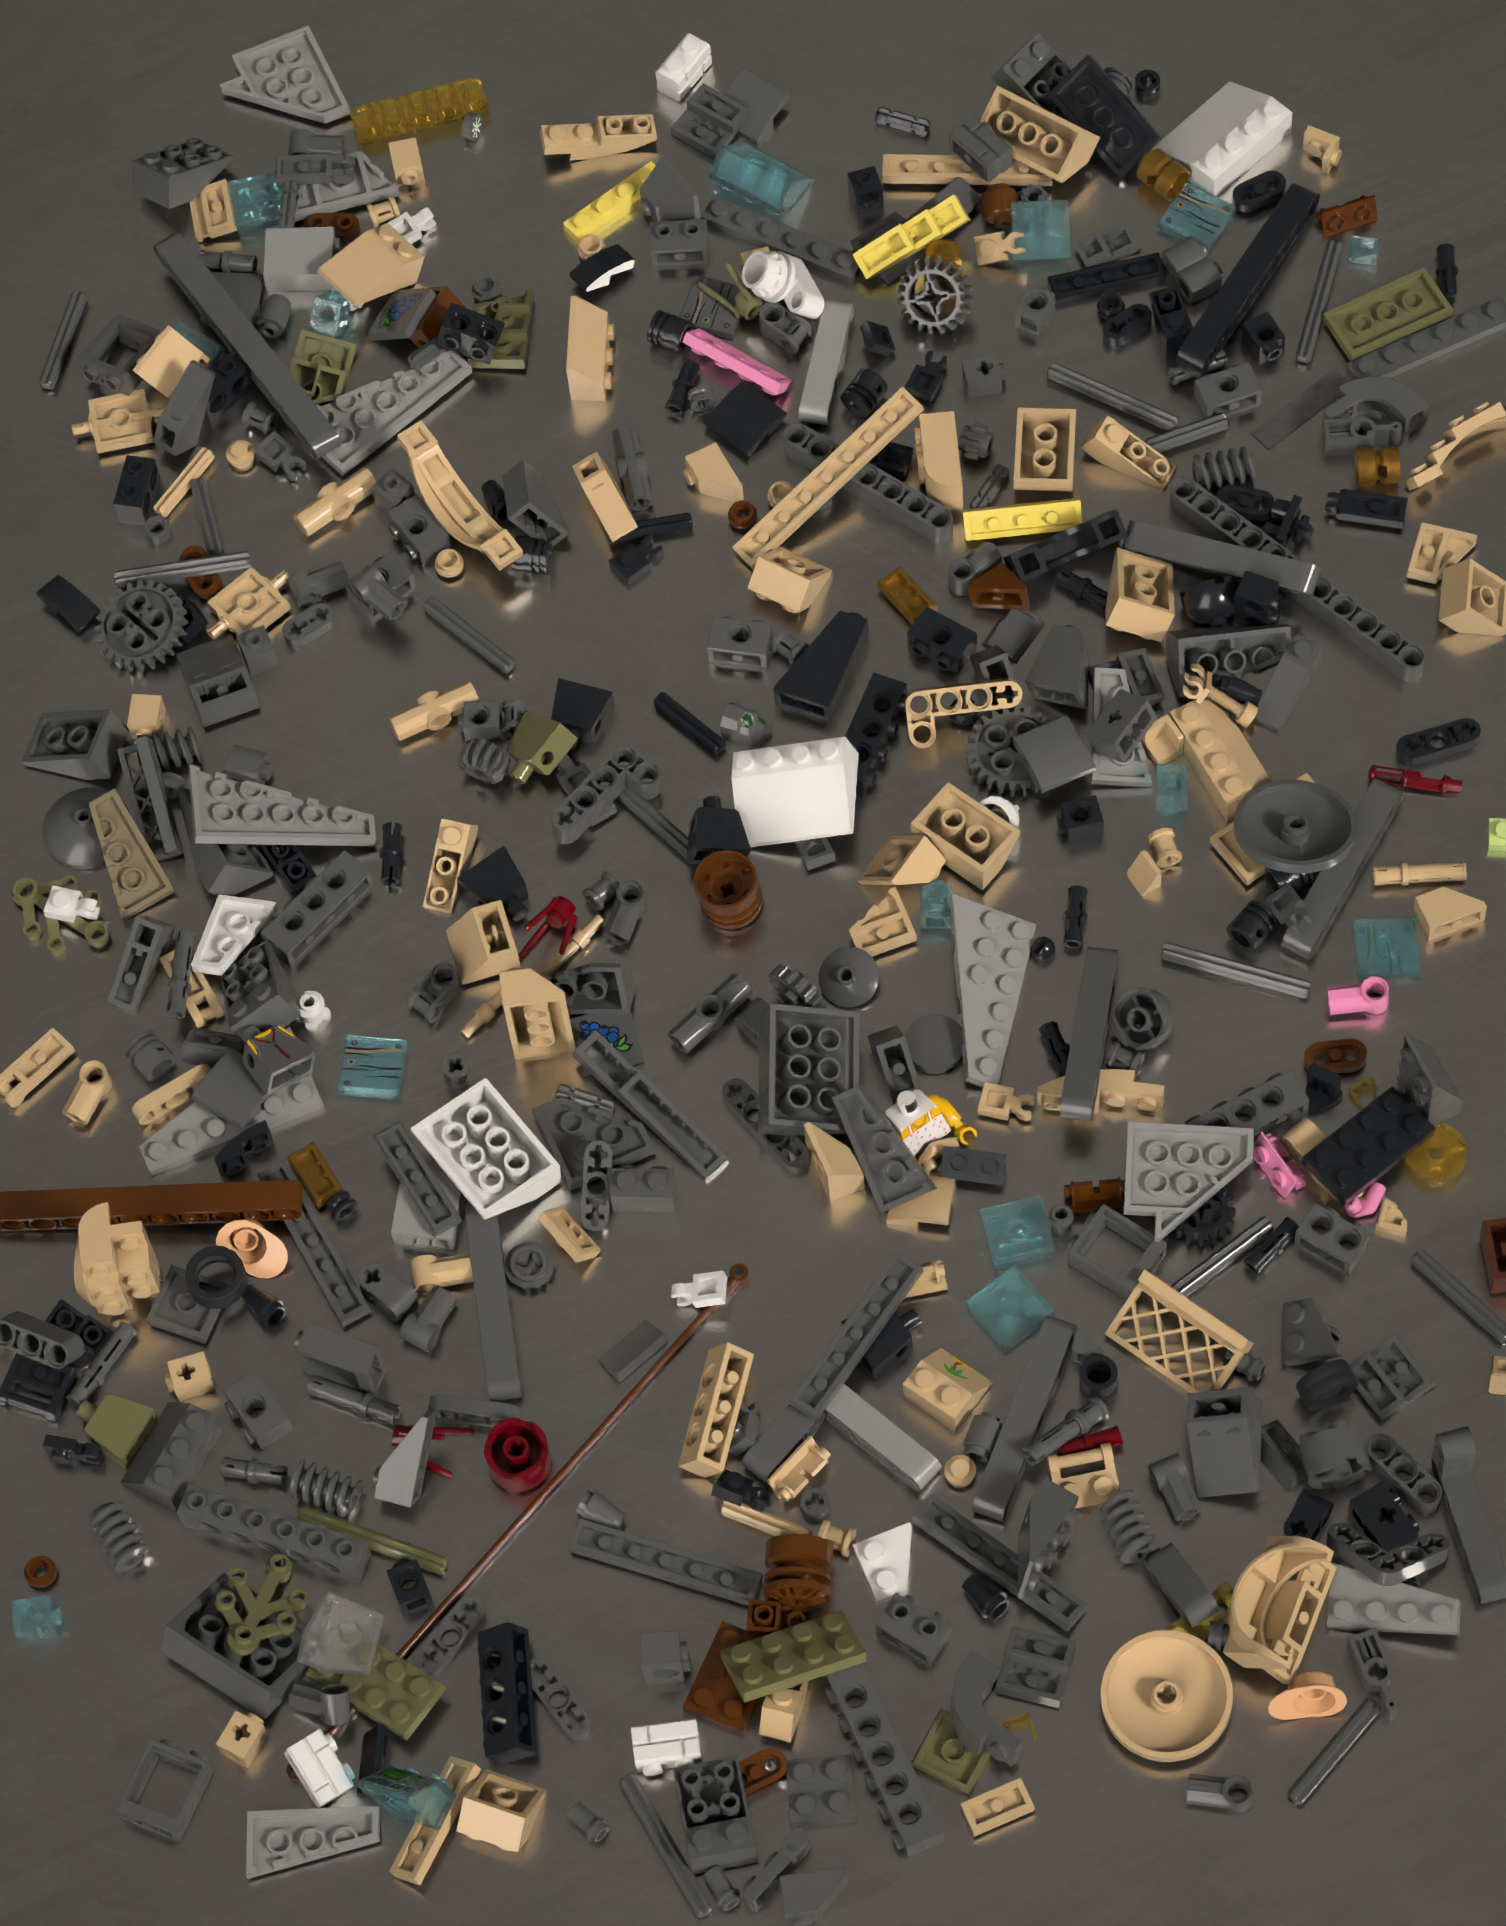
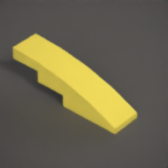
M952 195L932 209H926L906 223L897 225L852 255L865 278L869 279L924 249L929 243L949 234L968 222L970 218L957 196Z

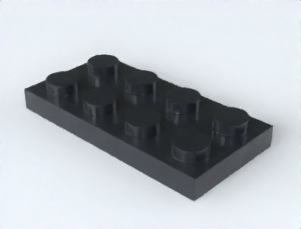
M1091 55L1084 57L1048 93V96L1072 123L1100 137L1095 151L1118 178H1123L1162 140V137Z
M1391 1086L1302 1157L1301 1164L1345 1206L1435 1134L1436 1127Z

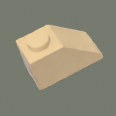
M716 442L685 456L686 469L683 470L685 479L690 486L694 484L700 494L731 502L744 500L742 484Z
M1441 887L1435 890L1432 888L1426 889L1415 897L1413 912L1427 940L1430 941L1484 921L1487 906L1482 900L1446 887Z

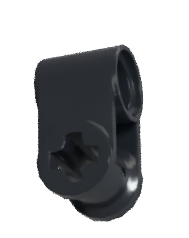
M1303 1489L1289 1517L1285 1521L1283 1536H1296L1298 1533H1301L1298 1536L1315 1540L1319 1531L1328 1521L1334 1503L1307 1489Z

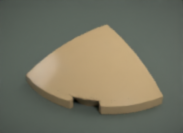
M941 1171L927 1174L937 1189L890 1209L886 1223L918 1227V1222L949 1225L956 1179L940 1177Z

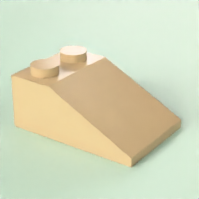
M386 223L364 232L320 266L317 272L353 306H357L417 283L425 256L390 224Z
M1117 547L1105 608L1106 626L1116 631H1126L1139 635L1146 640L1162 642L1175 616L1172 564Z

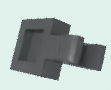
M744 1395L729 1448V1453L735 1456L740 1455L755 1444L760 1417L756 1416L759 1411V1404L754 1402L747 1409L744 1405Z

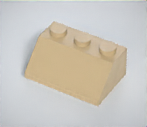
M571 296L566 362L571 401H606V389H611L612 375L611 372H607L608 365H613V348H609V341H614V324H609L608 312L577 296Z
M949 782L911 822V835H925L947 859L944 865L981 890L1002 869L1020 835V830Z

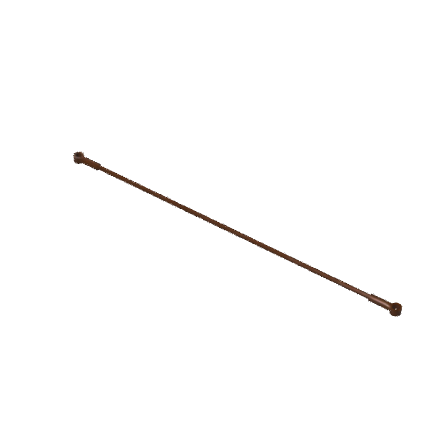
M735 1264L731 1267L730 1276L727 1278L726 1299L737 1286L745 1285L748 1282L749 1273L745 1265ZM739 1271L745 1273V1275L741 1278H736L734 1276V1274ZM720 1305L706 1306L397 1652V1656L403 1659L706 1317L710 1313H714ZM351 1706L350 1717L357 1711L355 1708ZM343 1725L332 1726L328 1731L325 1730L323 1734L329 1733L335 1739L334 1735ZM289 1763L286 1768L289 1779L292 1782L300 1783L299 1778L291 1774L293 1768Z

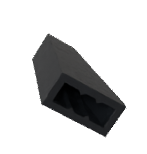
M839 611L776 683L773 689L775 704L831 722L869 635L868 619L855 612Z

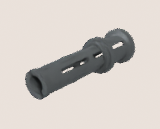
M1097 1396L1089 1397L1085 1405L1077 1410H1070L1063 1422L1047 1431L1034 1442L1023 1447V1457L1030 1465H1035L1075 1436H1084L1093 1425L1098 1422L1103 1423L1109 1419V1411L1106 1405Z

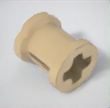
M390 196L389 200L376 205L371 203L366 205L374 228L378 227L381 223L400 216L394 196Z
M1172 828L1157 829L1148 836V842L1150 845H1153L1157 856L1155 862L1161 868L1173 866L1182 859V853L1177 850L1173 839L1175 833Z
M824 1520L818 1536L829 1540L833 1544L834 1550L840 1551L842 1556L848 1557L855 1541L856 1529H842L831 1525L830 1521Z

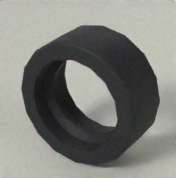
M210 1246L201 1249L192 1256L186 1266L185 1279L189 1292L198 1304L206 1308L221 1309L229 1307L238 1301L246 1290L247 1275L243 1262L235 1251L225 1246ZM216 1262L229 1264L235 1274L234 1280L229 1287L216 1293L202 1290L198 1283V1275L203 1268Z

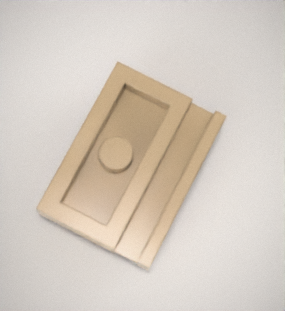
M224 179L208 184L190 202L195 237L199 242H203V239L207 237L212 239L237 231L229 183Z

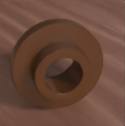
M737 501L728 511L729 522L735 528L747 529L755 524L757 510L748 501ZM740 515H747L745 518H739Z
M46 1556L32 1558L24 1569V1576L27 1582L36 1588L50 1585L57 1575L55 1563ZM46 1569L44 1576H36L38 1570Z

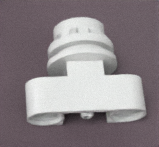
M757 251L748 257L743 266L742 280L744 285L751 288L756 296L770 303H776L784 299L791 312L812 320L817 319L824 309V298L801 259L781 251H768L766 253Z

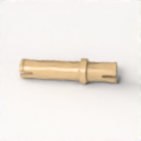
M1400 862V865L1373 866L1374 886L1385 884L1408 886L1409 883L1466 881V862L1424 864Z

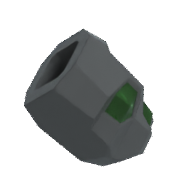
M729 702L722 715L720 730L721 735L730 740L755 745L763 743L770 737L772 725L767 718L758 714V711L744 707L739 703Z

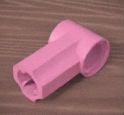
M1372 976L1364 980L1363 983L1327 987L1330 1015L1361 1011L1371 1015L1383 1013L1389 1004V987L1387 982L1383 978ZM1378 993L1381 997L1371 998L1368 995Z

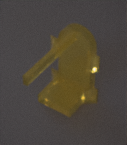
M1373 1076L1348 1088L1360 1110L1364 1108L1355 1092L1363 1088L1365 1083L1370 1085L1373 1092L1378 1090Z
M1029 1712L1002 1720L1006 1730L1013 1734L1010 1726L1012 1725L1011 1721L1017 1720V1722L1026 1720L1025 1716H1027L1034 1741L1038 1740Z

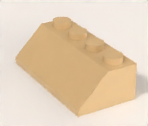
M999 86L996 87L980 119L981 123L986 122L991 126L997 137L1000 139L1005 138L1009 141L1013 149L1012 158L1061 183L1065 182L1088 163L1100 139L1099 136Z
M1193 700L1170 711L1169 717L1184 736L1185 756L1226 822L1235 819L1237 806L1245 795L1253 789L1272 781L1228 710L1215 701L1203 700L1201 704L1195 702L1196 700Z
M514 967L505 972H499L503 1009L515 1059L574 1052L576 1048L565 992L531 968Z

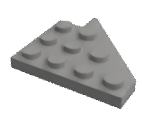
M309 25L231 55L240 76L219 84L224 95L324 124L351 114L349 105Z
M1128 1121L1123 1215L1155 1216L1154 1242H1160L1252 1163L1254 1128Z

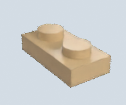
M1021 1777L960 1803V1808L974 1837L1035 1811L1034 1804Z

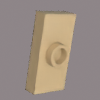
M563 1207L542 1211L537 1218L555 1238L556 1243L564 1248L575 1262L596 1258L601 1251Z

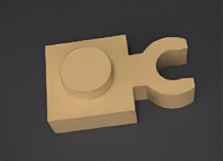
M1004 232L974 237L978 265L984 266L1008 261L1007 252L1012 254L1025 253L1026 248H1016L1014 245L1017 238L1024 237V233L1012 232L1006 239Z
M985 1082L978 1106V1115L1008 1121L1010 1113H1014L1019 1119L1029 1121L1032 1117L1031 1111L1023 1110L1021 1107L1023 1105L1034 1106L1035 1097L1030 1094L1016 1097L1015 1088Z

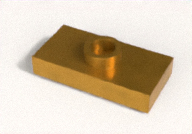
M900 566L877 582V588L912 625L926 606L937 611L936 603Z
M314 1142L287 1156L288 1162L318 1209L325 1206L333 1196L344 1191Z

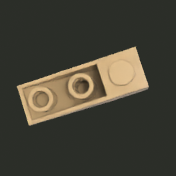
M1108 415L1092 426L1080 449L1102 465L1162 490L1177 467Z
M597 451L572 466L584 492L613 542L638 527L612 472Z
M441 819L423 907L453 913L460 893L457 877L468 869L479 825L453 819Z
M810 1681L766 1695L761 1710L759 1735L791 1742L800 1719Z

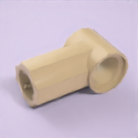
M96 1060L88 1061L80 1068V1079L62 1110L64 1116L80 1125L88 1124L102 1096L106 1095L112 1087V1079L103 1063ZM102 1075L99 1081L89 1082L93 1076Z
M470 1253L437 1258L433 1255H421L410 1260L413 1289L418 1295H428L433 1286L442 1288L444 1286L474 1282Z

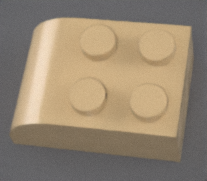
M1017 409L1014 490L1073 492L1076 409Z
M954 411L919 414V426H914L919 484H925L926 496L948 508L953 517H963V486Z

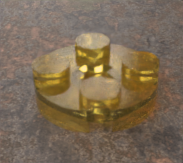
M1442 1123L1439 1126L1433 1125L1436 1127L1435 1134L1404 1158V1163L1409 1172L1416 1179L1428 1183L1432 1187H1441L1444 1183H1449L1456 1179L1463 1172L1467 1158L1464 1137L1452 1126ZM1432 1149L1436 1151L1438 1149H1441L1442 1158H1430V1153L1428 1150Z

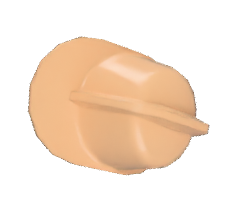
M243 1218L231 1221L219 1230L216 1237V1246H225L235 1251L241 1258L245 1271L257 1278L269 1279L277 1276L284 1270L288 1261L284 1243L277 1236L264 1229L263 1225L256 1220Z
M1307 1671L1296 1676L1293 1684H1288L1287 1690L1277 1694L1270 1701L1268 1711L1274 1718L1281 1720L1324 1717L1336 1714L1344 1709L1347 1704V1698L1342 1690L1336 1688L1331 1675L1320 1671Z

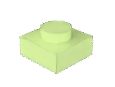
M1489 818L1488 851H1506V819Z

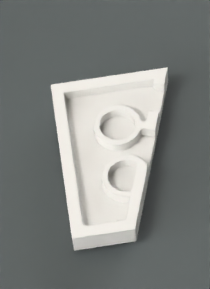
M219 894L191 962L193 972L222 976L278 910L276 902Z

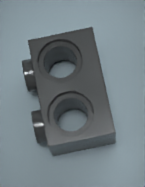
M1315 1203L1295 1232L1294 1245L1349 1276L1368 1248L1370 1234L1359 1223L1353 1221L1350 1223L1341 1218L1331 1207H1322ZM1320 1225L1324 1226L1327 1231L1318 1233L1312 1228ZM1343 1241H1350L1355 1246L1352 1248H1344L1340 1245V1243Z

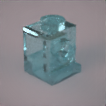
M933 880L928 885H921L920 929L951 930L952 911L949 908L948 898L952 894V886H946V883L940 880Z

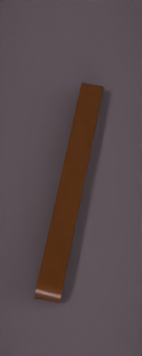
M294 1180L6 1191L0 1192V1232L78 1229L82 1216L90 1208L108 1202L110 1207L111 1225L142 1221L143 1226L226 1223L243 1218H250L256 1221L294 1220L302 1216L303 1184Z

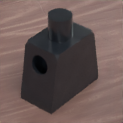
M558 679L551 720L561 723L578 738L568 752L575 751L578 741L589 744L595 742L614 710L615 704L612 691Z
M718 796L704 798L703 807L696 809L689 823L687 863L700 864L705 857L723 850L740 852L748 857L751 848L739 811L722 808L721 799Z
M504 846L457 877L460 892L477 907L501 900L505 913H508L514 921L521 920L528 913V908L522 903L528 897L526 883Z
M913 1307L899 1315L894 1312L861 1358L862 1363L874 1380L881 1377L913 1348V1339L909 1331L922 1323ZM847 1319L841 1321V1327L844 1325Z

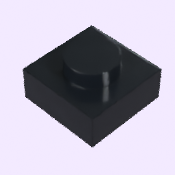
M866 321L860 327L864 344L868 351L889 356L896 350L887 326Z

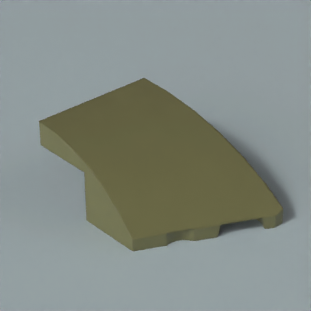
M534 289L525 290V295L508 299L507 296H503L493 301H485L473 305V311L502 321L505 325L490 365L468 357L467 361L471 368L525 369L533 321Z
M301 329L289 372L315 404L335 401L337 396L343 393L358 345Z

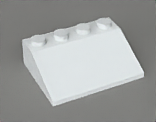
M1229 81L1164 137L1152 150L1160 148L1172 157V162H1179L1191 172L1189 182L1214 200L1291 133L1293 112L1272 96Z
M846 737L733 752L731 780L734 807L740 813L750 847L853 834L859 753Z
M484 1078L410 1128L414 1136L484 1220L536 1200L561 1183L559 1163L487 1078Z

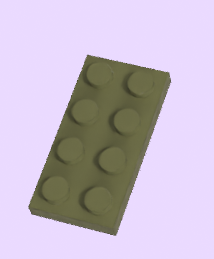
M1425 267L1323 313V321L1349 360L1353 361L1453 316V308Z
M842 1610L720 1650L721 1660L744 1703L867 1662L866 1651Z
M346 1624L342 1626L305 1673L308 1680L318 1685L343 1684L348 1686L351 1707L383 1725L406 1741L446 1691L443 1683Z

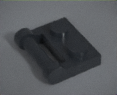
M16 1353L0 1388V1405L4 1407L12 1405L46 1416V1420L56 1423L61 1416L63 1404L77 1375V1371L70 1366L60 1369L53 1368ZM17 1385L51 1396L52 1399L50 1404L13 1393L14 1388Z

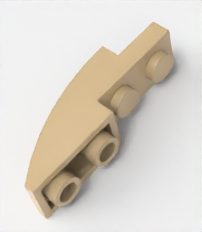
M653 114L598 116L596 123L541 125L540 128L544 155L569 154L570 161L615 155L657 140Z
M1101 1069L1094 1113H1099L1101 1102L1113 1107L1128 1105L1136 1106L1144 1111L1162 1110L1164 1085L1135 1082V1070ZM1065 1076L1051 1080L1038 1087L1037 1106H1043L1045 1109L1052 1111L1060 1110Z

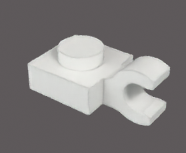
M428 207L422 209L413 217H410L405 212L388 222L410 244L423 237L421 230L428 231L436 226V222L433 220L434 215Z
M53 885L43 913L48 918L74 923L76 916L97 920L100 908L96 907L97 900L83 898L81 891Z
M723 1270L693 1274V1283H676L672 1285L671 1297H677V1306H688L693 1303L695 1308L725 1304L727 1276Z

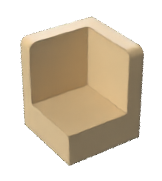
M1167 714L1152 724L1142 738V747L1159 768L1184 754V736Z

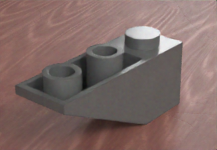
M195 360L190 361L159 417L153 440L155 444L174 456L197 445L215 378V373Z

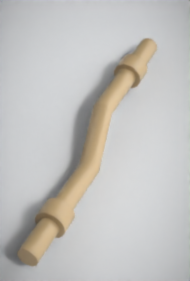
M596 914L581 930L577 929L570 936V941L564 955H560L558 952L547 964L535 968L533 971L542 977L554 974L578 949L583 950L591 942L589 938L605 923L604 919ZM501 989L486 1004L482 1003L474 1011L475 1015L459 1030L465 1038L468 1039L483 1023L487 1024L496 1015L494 1012L503 1004Z

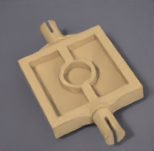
M145 389L134 390L129 396L119 393L88 400L90 410L88 421L71 424L73 435L91 432L95 439L98 454L153 443V419H158L161 416L165 406L151 408L147 402Z
M250 567L207 601L208 608L219 618L218 622L206 630L208 635L215 640L225 630L238 635L264 625L265 629L291 609L289 602L278 590L287 582L289 574L285 570H281L280 573L270 580L261 576L253 567Z

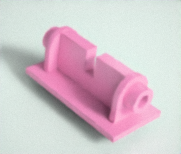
M1261 1132L1254 1142L1253 1158L1260 1165L1283 1199H1286L1293 1187L1299 1190L1306 1185V1175L1300 1170L1294 1160L1286 1163L1283 1161L1290 1154L1277 1136H1273L1271 1133L1265 1136Z

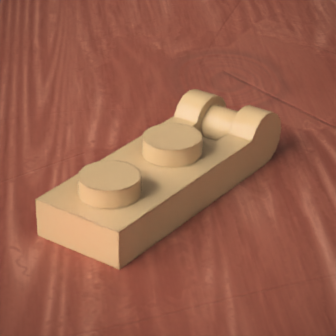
M174 951L159 958L170 980ZM191 967L189 983L192 987L191 993L187 997L186 1009L196 1028L199 1029L206 1025V1021L214 1017L219 1019L225 1013L203 973L193 972ZM207 1001L209 1007L199 1011L197 1005Z
M51 1028L0 1074V1094L6 1097L5 1102L12 1108L19 1106L30 1091L75 1052L74 1047L54 1028ZM17 1079L20 1083L13 1088L10 1084Z

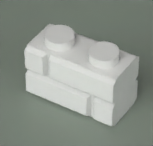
M687 33L655 72L657 90L675 101L681 102L703 75V72L712 64L710 45L696 36Z
M696 1718L631 1727L637 1773L643 1772L645 1776H655L663 1773V1769L702 1763Z
M321 1729L290 1746L284 1752L285 1757L316 1808L323 1807L352 1789L354 1786L352 1780L355 1778L349 1764L346 1761L341 1763L335 1754L338 1747L329 1733L324 1735Z

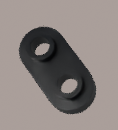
M1266 171L1238 184L1232 193L1233 206L1241 212H1252L1280 199L1285 194L1286 179L1277 171Z
M1226 485L1220 488L1216 494V497L1225 504L1227 502L1235 503L1228 506L1245 519L1264 521L1271 517V510L1275 501L1273 496L1265 490ZM1256 507H1263L1264 509H1263V510H1257V509H1255V508H1256Z

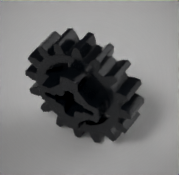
M1225 1186L1202 1205V1210H1204L1203 1220H1200L1198 1208L1179 1224L1176 1229V1237L1179 1238L1185 1234L1187 1236V1244H1190L1193 1239H1198L1199 1246H1203L1205 1239H1209L1212 1245L1216 1244V1235L1225 1238L1227 1234L1226 1228H1233L1234 1220L1232 1218L1235 1217L1236 1208L1231 1207L1234 1201L1233 1196L1225 1197L1227 1188Z

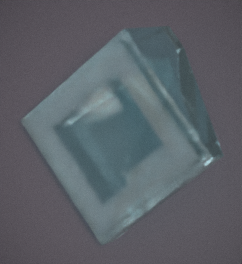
M1351 236L1348 262L1377 265L1380 239Z

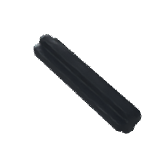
M687 512L635 521L638 527L614 542L643 538L649 535L655 536L691 530L693 528L691 514ZM607 533V539H608V541H609L610 543H613V541L611 540V538L609 537V535H608V533Z
M661 692L655 697L654 706L709 751L718 755L726 747L725 740L667 693Z

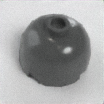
M1136 988L1124 992L1117 998L1114 1004L1117 1005L1115 1014L1111 1015L1113 1032L1120 1043L1141 1051L1157 1047L1169 1038L1174 1027L1175 1015L1172 1005L1163 994L1153 989Z

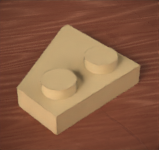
M1422 522L1407 571V578L1436 584L1442 579L1443 569L1457 564L1476 545L1477 535Z

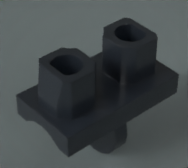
M1296 495L1293 496L1291 502L1276 498L1271 510V517L1282 520V524L1278 525L1267 521L1262 530L1285 548L1292 535H1294L1292 541L1299 544L1301 539L1311 538L1314 532V528L1309 524V516L1302 515L1301 519H1299L1301 515L1299 506L1302 502V497Z

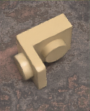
M1308 125L1304 133L1303 150L1315 157H1323L1322 172L1327 174L1332 165L1336 166L1342 155V150L1339 149L1340 137Z

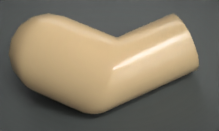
M949 1137L929 1143L918 1159L919 1164L927 1174L937 1171L939 1165L936 1161L943 1155L944 1146L959 1148L956 1137Z

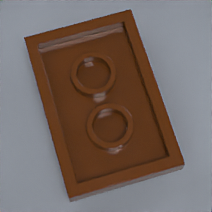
M722 1621L682 1707L683 1712L744 1735L760 1698L744 1703L721 1660L720 1650L761 1636L747 1633L744 1629Z

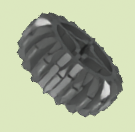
M927 256L924 263L918 259L914 262V267L909 266L905 270L907 275H902L899 279L903 286L897 288V292L904 296L900 297L897 303L906 305L901 314L906 315L910 313L911 317L908 320V324H912L917 320L919 322L918 330L921 331L927 325L929 334H932L936 327L940 334H943L947 327L950 330H954L957 327V323L962 324L966 320L964 314L968 315L972 310L967 304L974 302V297L968 295V293L974 290V286L965 285L970 279V275L962 277L959 274L963 270V266L960 265L954 269L952 268L954 264L953 259H949L946 264H943V257L938 256L934 263L933 258ZM926 274L925 290L915 294V285L918 278ZM940 275L946 278L952 285L944 284L940 279ZM933 290L935 294L942 295L938 300L936 296L929 295ZM956 296V305L953 312L945 315V301ZM919 304L928 306L931 314L923 310Z

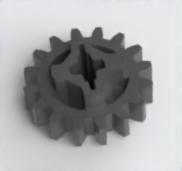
M779 964L768 975L770 978L769 982L775 986L773 988L775 990L774 994L779 997L783 1003L782 1005L827 1009V1003L821 999L822 992L806 973L802 974L796 969L792 971L788 965L783 966Z

